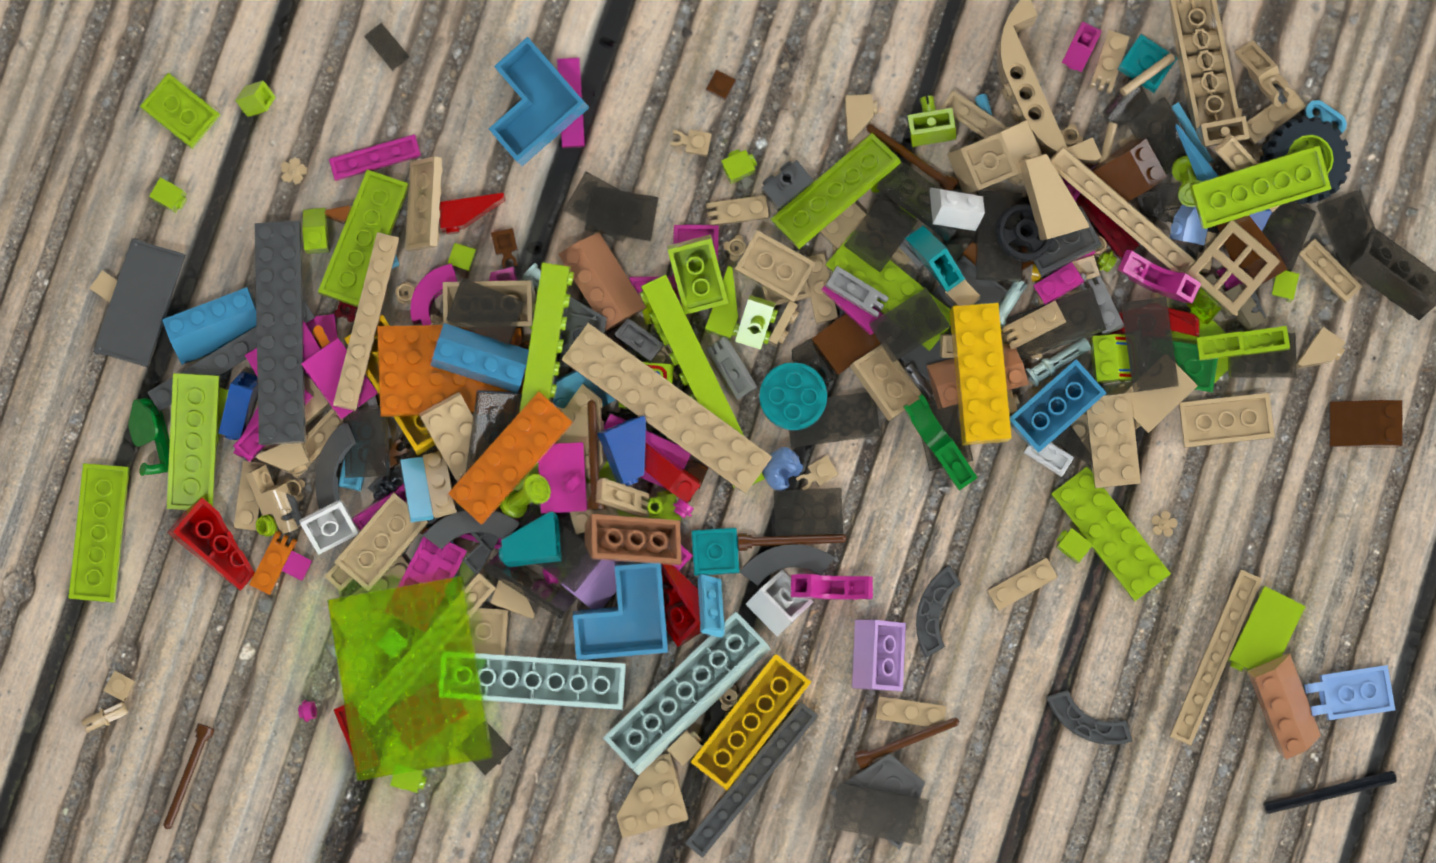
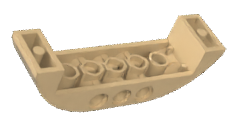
M1020 0L1006 21L997 49V67L1004 88L1001 89L1005 101H1009L1013 108L1010 112L1015 122L1021 123L1028 120L1043 155L1047 154L1051 159L1063 146L1085 166L1092 168L1102 158L1093 137L1069 148L1067 147L1018 38L1017 32L1033 26L1038 16L1031 0ZM1011 75H1016L1019 79H1014ZM1020 95H1025L1028 99L1024 100ZM1029 115L1035 116L1037 120H1032Z
M1169 0L1172 30L1185 97L1199 141L1204 147L1219 145L1229 134L1237 141L1250 139L1246 116L1240 117L1217 0Z

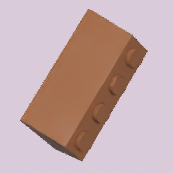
M600 232L576 242L558 254L564 265L571 267L570 271L574 272L573 279L591 308L607 318L606 331H612L623 324L627 318L630 319L647 308Z
M1010 343L1002 345L1007 390L1029 385L1023 362L1016 348L1011 349ZM954 358L927 365L926 368L937 408L941 409L958 404Z
M591 514L584 524L585 546L591 559L681 565L682 563L679 520Z
M1288 653L1247 671L1278 753L1285 759H1289L1307 751L1321 734L1315 718L1312 716L1310 705L1291 655Z

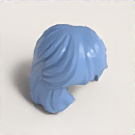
M780 447L770 454L772 458L762 471L768 485L777 491L787 489L790 486L789 478L799 476L803 469L799 456L788 447Z

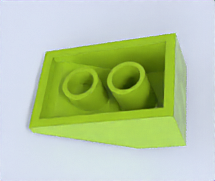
M711 234L667 246L685 315L728 304Z

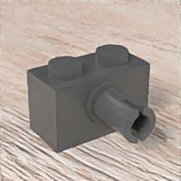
M795 160L793 163L788 161L780 168L781 172L777 176L771 175L762 183L764 185L761 190L762 193L766 195V198L778 212L814 181L798 160Z

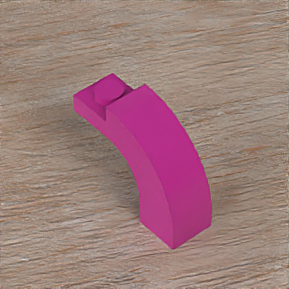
M1126 250L1118 268V271L1128 276L1132 282L1152 292L1181 302L1193 303L1201 285L1199 281L1186 273L1174 272L1157 266L1132 250Z
M452 263L436 268L428 273L415 288L410 306L411 319L414 325L422 323V325L432 324L430 319L431 307L436 298L443 294V282H458Z
M791 574V597L821 600L873 599V576Z

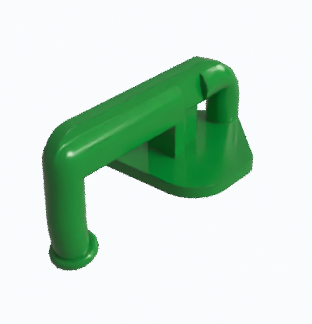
M149 398L135 399L128 423L131 439L137 447L155 441L160 464L153 465L142 463L139 473L141 476L167 473L169 468L170 440L162 411L159 412L153 400Z

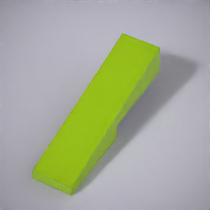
M1287 326L1196 338L1200 361L1290 349Z

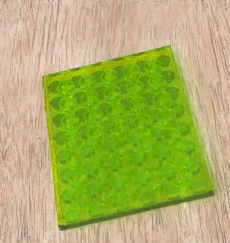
M463 576L327 600L357 781L493 758Z

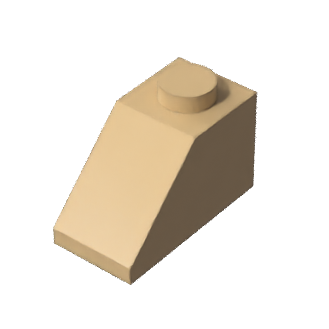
M872 94L845 96L847 144H852L873 121L874 114H877V101H873Z
M1322 327L1295 364V367L1300 369L1328 364L1334 359L1338 361L1345 351L1342 347L1346 342L1325 327Z
M303 443L281 444L256 455L261 462L289 473L294 472L295 475L307 471V466L312 465Z
M506 576L505 579L500 578L491 604L535 620L536 615L523 587L518 584L519 580L510 576Z

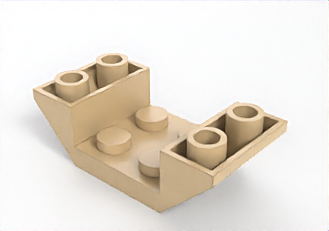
M1025 120L992 136L947 153V156L963 193H972L1022 173L1019 161L1026 160L1025 155L1038 152L1040 156L1042 152L1028 120Z

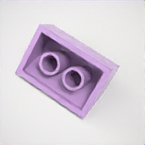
M587 552L561 585L590 609L603 608L617 591L615 562L620 561L591 559L589 552Z
M855 620L852 688L903 691L906 623L882 620Z

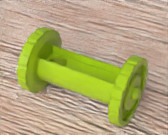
M1182 156L1172 166L1173 176L1176 180L1182 182V185L1179 187L1178 198L1183 205L1195 207L1190 185L1201 181L1197 180L1188 156Z
M538 474L528 476L523 482V488L519 491L513 490L501 503L500 508L502 512L512 519H518L526 513L527 505L531 502L534 504L546 502L551 494L548 481Z

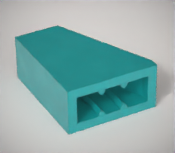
M924 225L905 238L914 254L946 292H949L965 280L947 248Z
M548 512L501 540L502 547L499 548V558L507 567L562 561L559 517L555 512Z

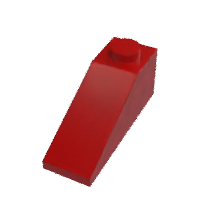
M504 192L441 201L439 205L441 231L446 232L447 235L460 233V230L467 228L505 202Z
M645 442L644 471L667 490L688 503L700 487V480Z

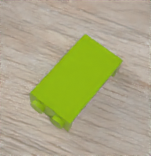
M1266 586L1261 587L1257 595L1259 598L1227 660L1231 663L1230 667L1240 672L1243 669L1249 671L1281 657L1306 606Z

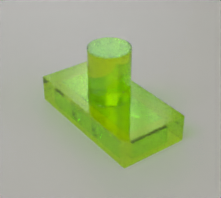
M1199 287L1193 303H1186L1200 321L1206 325L1222 309L1215 299L1202 287Z

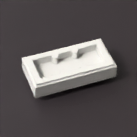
M1049 443L1039 453L1029 445L1023 452L1060 477L1063 476L1074 459L1073 456L1052 443Z

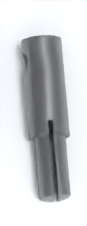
M912 362L907 364L903 369L925 398L930 399L933 394L926 386V382Z

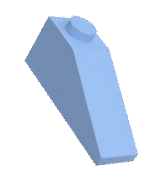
M1182 204L1174 216L1171 225V239L1199 245L1205 244L1208 228H1201L1196 206L1187 207Z

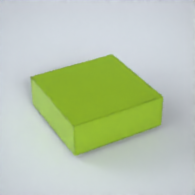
M454 243L447 264L452 263L453 267L469 272L476 249Z

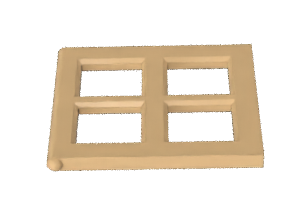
M1232 220L1191 269L1186 270V274L1201 283L1200 287L1230 313L1237 316L1239 309L1279 264L1280 260ZM1232 233L1248 245L1234 262L1219 250ZM1252 250L1267 262L1254 279L1239 267ZM1212 257L1227 268V271L1215 285L1211 284L1199 273ZM1231 274L1235 275L1247 286L1234 302L1219 291V288Z

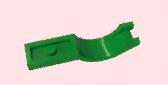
M920 394L917 401L910 406L906 404L903 408L920 437L933 452L957 490L960 491L978 477L955 442L935 418L923 394Z

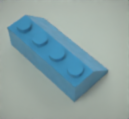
M247 287L162 320L181 365L212 354L257 326L256 304L251 291Z
M444 323L430 366L518 393L526 369L529 350Z
M1076 359L1010 417V426L1021 439L1039 453L1101 399L1106 392Z

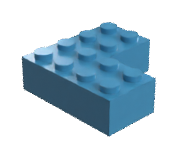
M528 37L494 66L522 100L489 128L491 133L522 167L589 109V106Z
M631 561L615 562L618 607L573 611L576 659L585 660L668 653L661 564Z

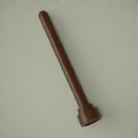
M873 124L867 126L866 129L870 134L873 133L885 145L940 183L939 186L942 189L953 191L956 188L959 180L955 177L944 176Z
M590 400L587 403L591 495L588 496L589 500H586L587 510H603L605 505L596 502L597 480H599L596 402Z
M738 533L737 541L738 551H747L752 546L844 543L846 536L844 534L752 537L747 535V533Z
M949 719L869 752L868 750L863 751V749L857 751L854 754L861 770L867 768L870 763H873L872 760L954 728L959 725V719Z
M200 723L197 724L195 729V737L197 739L163 826L165 829H171L204 744L206 741L208 742L209 738H212L215 731L214 728Z

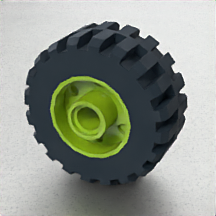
M1300 117L1277 127L1267 137L1268 142L1263 144L1262 147L1264 155L1260 156V163L1320 145L1331 189L1292 201L1299 205L1312 204L1336 193L1340 189V185L1345 183L1347 179L1345 174L1350 171L1351 164L1347 163V159L1351 158V151L1346 152L1345 146L1349 144L1346 139L1342 140L1340 138L1342 132L1338 128L1335 130L1331 128L1333 124L1329 121L1321 122V118Z

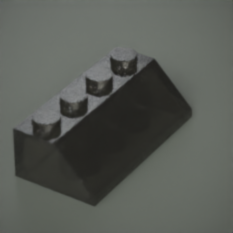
M1373 227L1352 255L1348 270L1368 283L1373 289L1386 296L1391 302L1397 304L1409 315H1412L1417 320H1421L1436 306V272Z

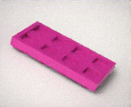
M424 536L385 612L426 633L468 551L451 542L441 550Z

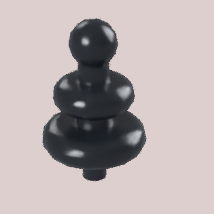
M384 476L382 478L383 483L378 485L379 491L373 494L374 499H381L383 494L389 495L390 490L396 491L398 489L395 483L397 478L394 476L391 479L388 476Z

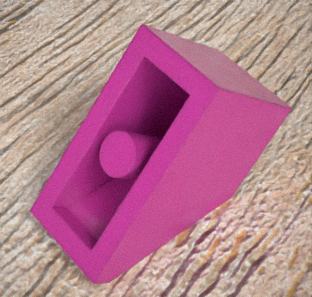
M1082 21L1062 63L1072 70L1082 72L1102 31Z

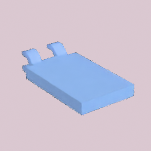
M1388 665L1319 675L1320 682L1304 685L1305 694L1319 692L1321 705L1310 707L1312 716L1326 714L1327 720L1395 710Z

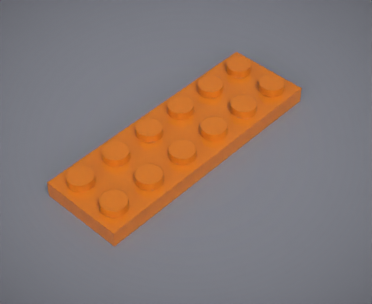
M538 392L450 490L448 495L480 524H484L574 422L547 397Z

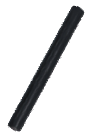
M1389 771L1263 803V808L1266 814H1271L1397 782V777L1394 771Z

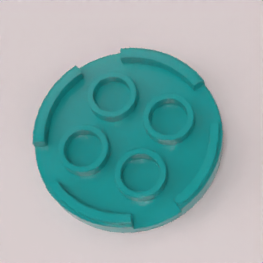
M784 363L775 367L766 375L761 384L759 400L764 415L771 423L785 430H801L813 425L823 414L827 403V390L824 380L812 367L801 363Z

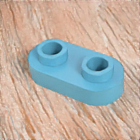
M1314 100L1305 108L1304 114L1308 118L1318 117L1321 118V122H1334L1342 133L1347 127L1346 119L1324 102ZM1312 110H1317L1319 116H1314Z

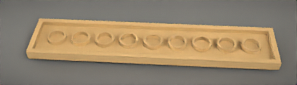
M589 323L561 359L637 416H645L648 424L745 494L772 458L771 455Z

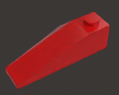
M201 497L179 517L167 533L190 553L241 591L254 576L255 572L235 542L231 531L226 527L221 514Z
M661 564L666 630L676 646L680 647L701 633L698 589L674 565Z

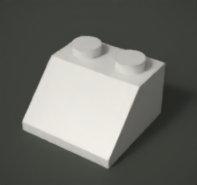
M930 188L933 224L976 231L985 214L983 196Z
M341 500L299 520L318 555L359 534L350 513Z
M782 569L746 605L778 637L813 603V600L791 597V578Z

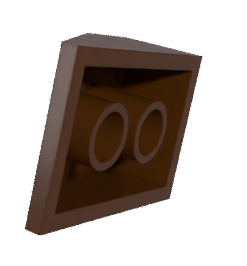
M1146 138L1132 139L1091 170L1126 201H1130L1150 190L1167 177Z
M1403 400L1329 402V447L1399 448L1403 446Z

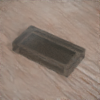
M382 22L364 36L392 72L410 58Z

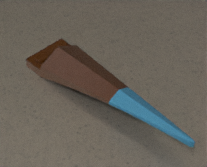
M1176 124V130L1197 180L1205 181L1217 177L1218 175L1180 126ZM1249 215L1234 220L1280 260L1279 264L1262 284L1288 270L1275 247ZM1230 221L1217 225L1220 233ZM1234 233L1224 243L1233 262L1248 246ZM1252 250L1239 267L1254 279L1267 262Z

